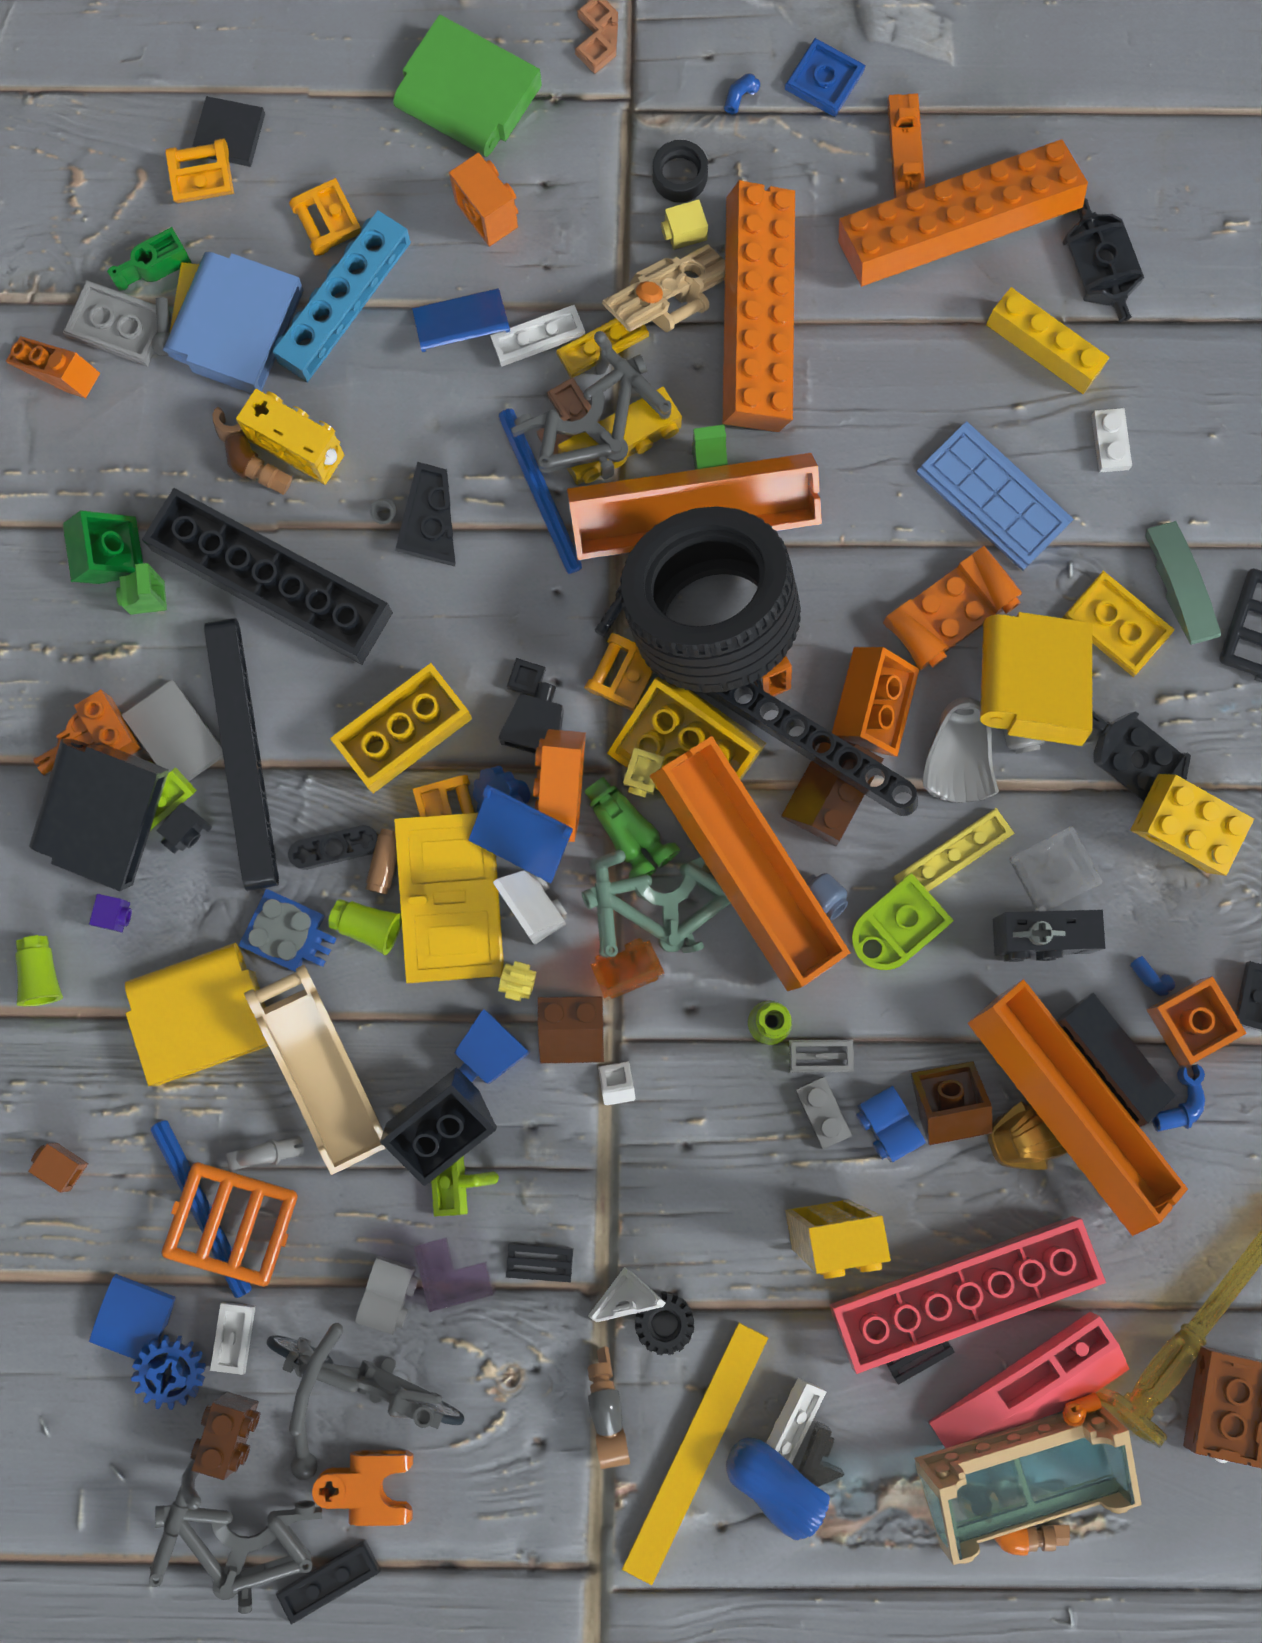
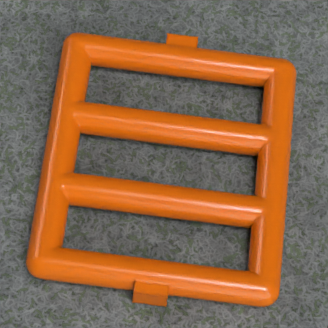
M196 1162L190 1168L179 1202L175 1201L171 1214L174 1217L161 1254L164 1258L265 1287L270 1283L281 1247L286 1245L289 1236L286 1231L298 1195L294 1190ZM203 1177L220 1182L198 1249L194 1253L177 1248L200 1179ZM232 1187H237L250 1191L251 1195L229 1260L225 1262L211 1258L209 1254ZM267 1196L283 1202L260 1271H255L242 1267L241 1263L263 1197Z

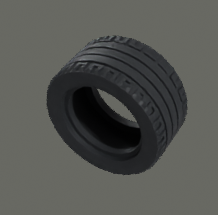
M719 506L695 508L675 514L655 525L640 538L625 561L620 577L621 585L619 592L627 622L641 657L645 660L647 666L669 684H674L676 687L704 693L729 691L748 685L763 677L778 665L792 647L793 641L796 640V632L799 630V623L801 621V607L787 548L777 531L753 514L735 508ZM721 574L734 575L745 578L757 586L751 601L739 613L720 623L706 626H690L675 622L666 616L667 609L674 597L687 585L704 577Z

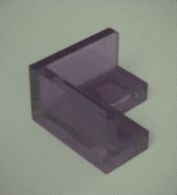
M447 1237L426 1243H418L413 1246L429 1312L495 1294L496 1288L495 1285H492L487 1261L454 1269Z

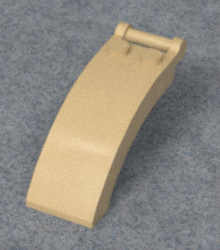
M304 964L296 968L297 972L259 990L254 991V989L245 992L244 995L300 1108L318 1151L330 1174L333 1175L386 1148L380 1143L383 1134L382 1126ZM300 984H303L305 988L264 1009L260 1004Z

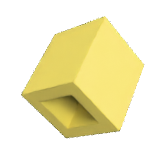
M699 199L665 209V221L661 222V229L664 239H670L673 250L707 240L708 224Z

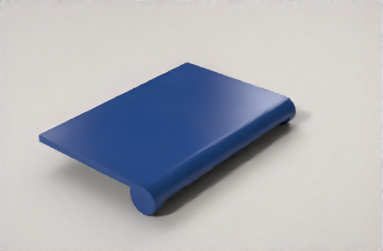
M499 288L412 308L422 352H427L426 349L497 332H510Z
M487 785L483 791L482 796L484 799L469 841L551 884L573 828Z

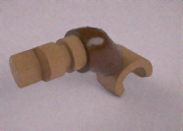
M216 407L212 414L213 423L219 439L225 442L228 466L241 478H250L252 480L258 478L259 484L284 495L290 487L292 476L269 463L264 465V460L258 458V454L252 450L238 423L233 426L224 425L226 422L224 411L220 407Z

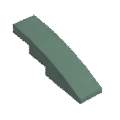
M1173 521L1147 528L1145 537L1157 558L1155 567L1167 588L1166 599L1189 644L1192 645L1220 637V628L1204 581L1177 522Z

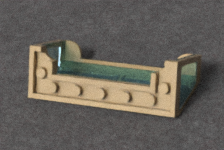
M1103 1406L1101 1409L1087 1414L1084 1423L1079 1427L1068 1425L1063 1419L1062 1412L914 1458L940 1547L953 1565L959 1563L966 1564L973 1561L980 1553L978 1543L1101 1504L1105 1509L1121 1514L1131 1508L1142 1505L1129 1430Z

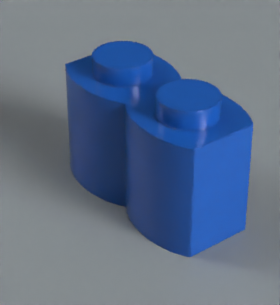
M893 1086L857 1105L860 1112L856 1116L865 1131L871 1129L876 1141L872 1144L882 1160L887 1157L889 1162H894L926 1144L919 1128Z

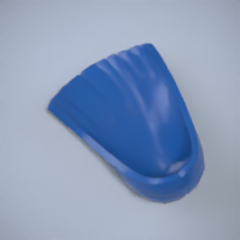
M747 1437L739 1440L732 1447L726 1461V1471L730 1482L738 1490L753 1499L770 1522L786 1536L793 1540H799L814 1535L826 1516L830 1496L811 1483L788 1460L762 1440Z

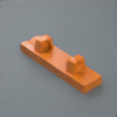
M918 93L889 95L887 100L894 198L925 188ZM899 126H913V127H906V128L903 127V128H899Z

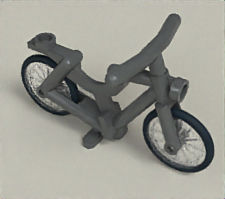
M334 1323L330 1326L317 1348L310 1346L311 1341L303 1337H299L298 1341L282 1336H270L267 1339V1346L286 1358L283 1370L291 1373L294 1369L296 1375L302 1377L296 1392L289 1432L293 1436H298L303 1431L309 1397L316 1380L351 1393L358 1391V1393L366 1395L367 1392L370 1394L369 1398L373 1403H378L381 1400L389 1403L388 1413L390 1416L413 1419L414 1423L420 1428L431 1426L438 1429L440 1423L461 1425L464 1422V1415L453 1406L441 1401V1395L429 1392L393 1375L396 1361L392 1357L386 1358L380 1368L365 1360L362 1361L360 1368L333 1364V1360L328 1355L343 1333V1326L340 1323Z

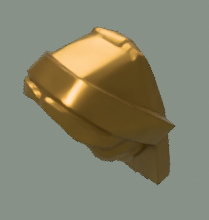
M1022 1101L1003 1115L997 1117L992 1124L993 1133L987 1135L993 1156L998 1163L1005 1167L1047 1170L1048 1160L1058 1158L1067 1153L1047 1125L1037 1115L1030 1104L1026 1105Z

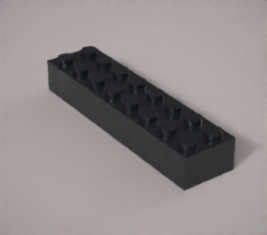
M176 488L172 489L142 538V541L154 553L363 665L393 614L389 604Z

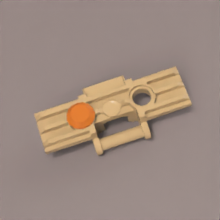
M709 244L681 259L678 257L674 259L664 258L635 273L630 286L607 297L602 301V304L629 332L651 320L664 332H669L674 329L675 324L697 312L703 313L709 309V301L702 292L725 280V260ZM692 271L696 273L699 277L691 278L688 277L684 272ZM673 296L681 303H688L670 314L667 312L670 305L667 300Z

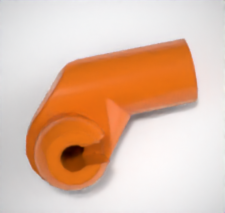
M1094 1392L1066 1403L1063 1411L1064 1421L1072 1427L1081 1426L1087 1414L1102 1408L1098 1395Z

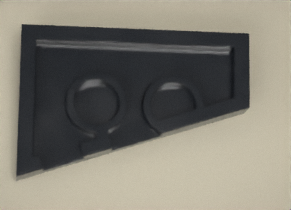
M417 462L395 551L455 566L447 469Z

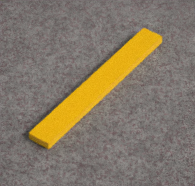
M740 1322L737 1323L622 1566L623 1571L653 1585L764 1349L768 1336Z

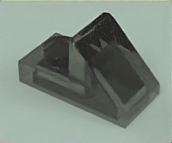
M818 1421L815 1423L798 1471L817 1487L844 1476L841 1468L822 1460L823 1456H829L834 1438L831 1437L832 1431L829 1426Z

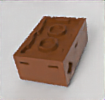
M1199 1346L1183 1443L1184 1447L1195 1454L1208 1455L1220 1463L1230 1461L1262 1469L1261 1359Z

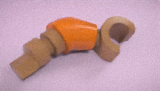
M990 1489L984 1492L987 1501L986 1507L978 1513H973L970 1501L959 1495L957 1501L959 1510L970 1521L981 1518L990 1524L992 1521L991 1515L999 1511L998 1499L994 1492ZM1041 1525L1039 1530H1036L1035 1526H1031L994 1538V1540L1007 1553L1027 1556L1028 1552H1037L1038 1547H1041L1042 1551H1056V1546H1069L1070 1528L1069 1525Z

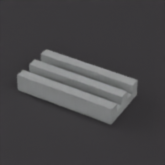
M853 1040L788 1041L789 1073L854 1072ZM846 1046L847 1053H796V1047ZM847 1059V1065L796 1066V1060Z

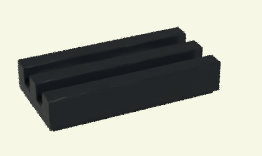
M509 1243L506 1278L571 1283L574 1248ZM515 1251L566 1255V1261L515 1258ZM514 1265L565 1269V1274L514 1270Z
M946 1341L902 1357L894 1363L891 1361L886 1363L899 1385L955 1353L949 1342ZM941 1344L943 1345V1350L901 1374L898 1373L897 1370Z

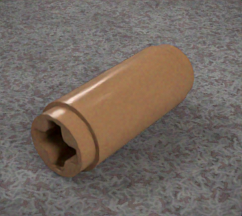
M381 828L366 879V890L387 895L388 889L391 888L397 865L395 831Z

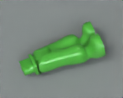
M604 777L597 780L584 791L591 800L590 807L610 837L615 850L624 851L626 855L624 862L632 865L629 878L641 875L651 876L656 872V868L642 853V848H645L650 853L658 868L664 867L681 851L675 843L662 844L659 831L638 812L616 786L611 787Z

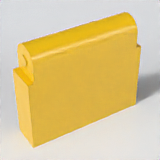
M1019 612L1016 617L1001 614L987 617L983 622L981 723L988 727L1007 729V735L1083 746L1092 732V623Z
M232 943L125 981V991L131 1011L125 1014L148 1086H159L269 1047L244 995L245 992L254 989V991L260 989L255 971L247 969L237 943ZM265 1002L260 1003L263 1009L266 1008Z

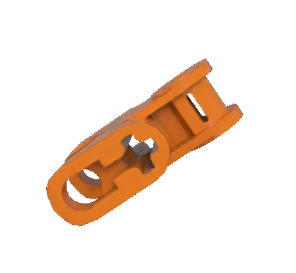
M409 1450L353 1451L350 1453V1467H331L321 1472L312 1488L313 1500L321 1508L349 1509L348 1523L350 1525H405L413 1519L412 1507L407 1501H395L387 1497L383 1489V1480L391 1474L407 1472L413 1465L414 1455ZM328 1481H331L332 1486L337 1488L334 1494H329V1488H324Z

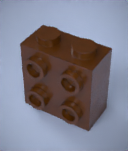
M227 1392L216 1399L212 1405H207L201 1420V1425L205 1426L202 1438H197L190 1456L191 1459L195 1460L191 1471L225 1480L230 1474L237 1472L240 1465L245 1464L250 1451V1445L246 1444L250 1431L254 1432L260 1419L261 1413L256 1411L259 1401Z

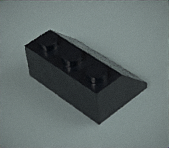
M456 1067L388 1121L380 1143L423 1186H426L495 1132L497 1126L479 1089Z

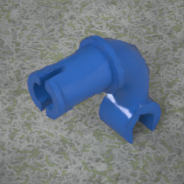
M1199 1064L1191 1065L1194 1074L1193 1078L1188 1076L1186 1067L1179 1068L1177 1078L1182 1085L1187 1086L1188 1098L1186 1103H1180L1176 1108L1160 1111L1152 1119L1153 1126L1157 1132L1182 1126L1189 1129L1203 1113L1205 1095L1201 1082L1204 1080L1205 1073Z

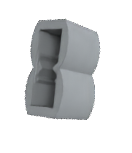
M378 1256L374 1262L355 1323L391 1335L395 1332L396 1327L402 1329L409 1310L403 1308L407 1295L413 1297L419 1277L414 1276L416 1267Z

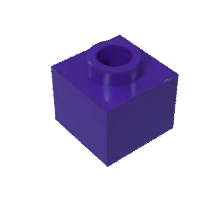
M97 894L89 925L123 933L124 926L127 927L131 920L132 909L129 908L130 902L120 898Z

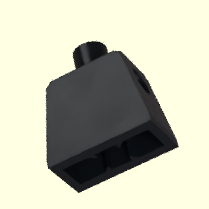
M539 682L534 697L525 694L519 695L500 732L499 741L501 745L536 754L540 738L545 739L548 729L562 730L563 706L552 702L556 686L546 682Z

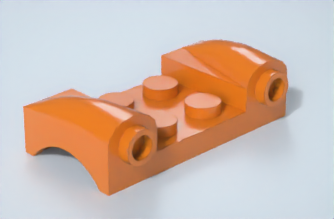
M983 546L912 600L909 599L887 615L883 624L901 640L921 671L929 664L933 668L947 657L945 653L983 626V622L987 617L997 615L1002 611L1007 614L1021 603L1019 597L1022 595V592L987 548Z

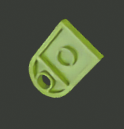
M910 873L859 917L853 928L852 943L857 956L866 965L878 970H892L906 963L954 920L918 879ZM870 939L877 940L881 944L880 954L873 958L867 957L863 953V945Z

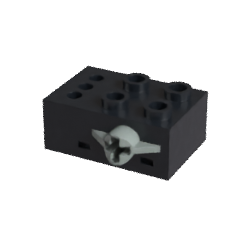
M1103 910L1005 912L993 918L995 956H1004V962L1024 961V959H1030L1032 955H1036V961H1053L1056 958H1063V955L1091 954L1106 949Z

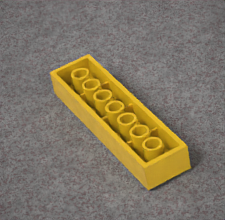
M846 1199L785 1210L792 1250L816 1274L820 1273V1275H823L824 1279L845 1276V1269L854 1267L860 1269V1272L881 1270L883 1262L891 1261L883 1216L860 1204Z

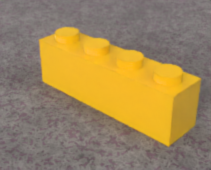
M1012 287L1009 288L994 307L986 326L1082 394L1086 392L1110 358Z
M664 386L657 389V391L666 400L670 401L672 406L670 417L668 419H661L659 414L643 398L630 404L624 440L628 445V453L623 460L613 462L614 469L623 465L629 456L635 453H645L653 446L654 442L662 438L667 440L679 432L682 424V415ZM615 413L598 422L611 435ZM584 432L558 444V452L563 453L599 444ZM599 461L567 468L577 486L583 482L585 484L591 483L601 475Z

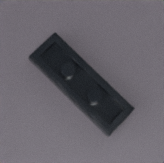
M364 1540L277 1591L276 1596L292 1625L379 1574L381 1568L367 1541Z

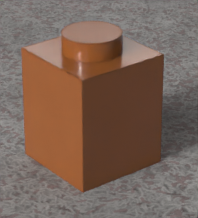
M47 1143L45 1146H40L31 1159L33 1165L28 1172L58 1192L71 1191L89 1163L59 1143Z

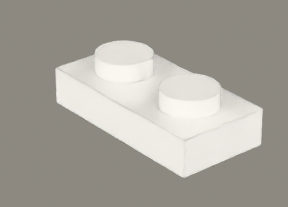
M1125 408L1095 410L1091 416L1099 473L1129 470L1132 467Z
M229 1302L220 1303L210 1371L240 1375L246 1373L256 1306Z

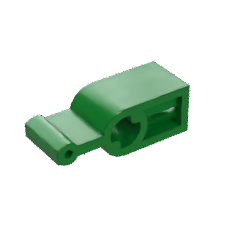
M170 227L135 246L130 254L131 260L119 266H111L107 272L118 290L123 291L130 284L141 278L147 282H155L179 270L181 262H192L173 227Z

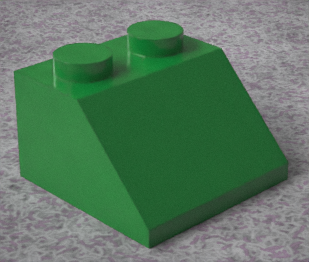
M80 510L63 523L71 582L102 584L120 580L119 577L135 572V564H143L135 516Z

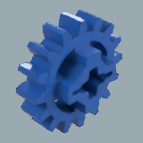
M164 1335L161 1344L155 1338L152 1339L149 1343V1349L142 1347L138 1354L140 1358L135 1359L132 1368L137 1371L133 1372L131 1381L140 1382L135 1389V1393H146L143 1401L145 1404L151 1399L156 1400L155 1409H159L163 1402L167 1403L169 1410H173L176 1401L185 1406L189 1399L188 1395L195 1398L199 1391L197 1386H202L205 1377L201 1373L205 1371L206 1363H198L203 1354L202 1351L193 1353L191 1349L194 1342L190 1341L185 1346L181 1344L182 1336L180 1335L176 1338L175 1342H170L168 1335ZM168 1353V1354L162 1356L161 1358H160V1357H157V1355H159V1354ZM171 1362L172 1376H170L168 1382H166V1368H168ZM176 1387L181 1388V1389H178V1390H175V1391H171V1390H173V1389L176 1388Z

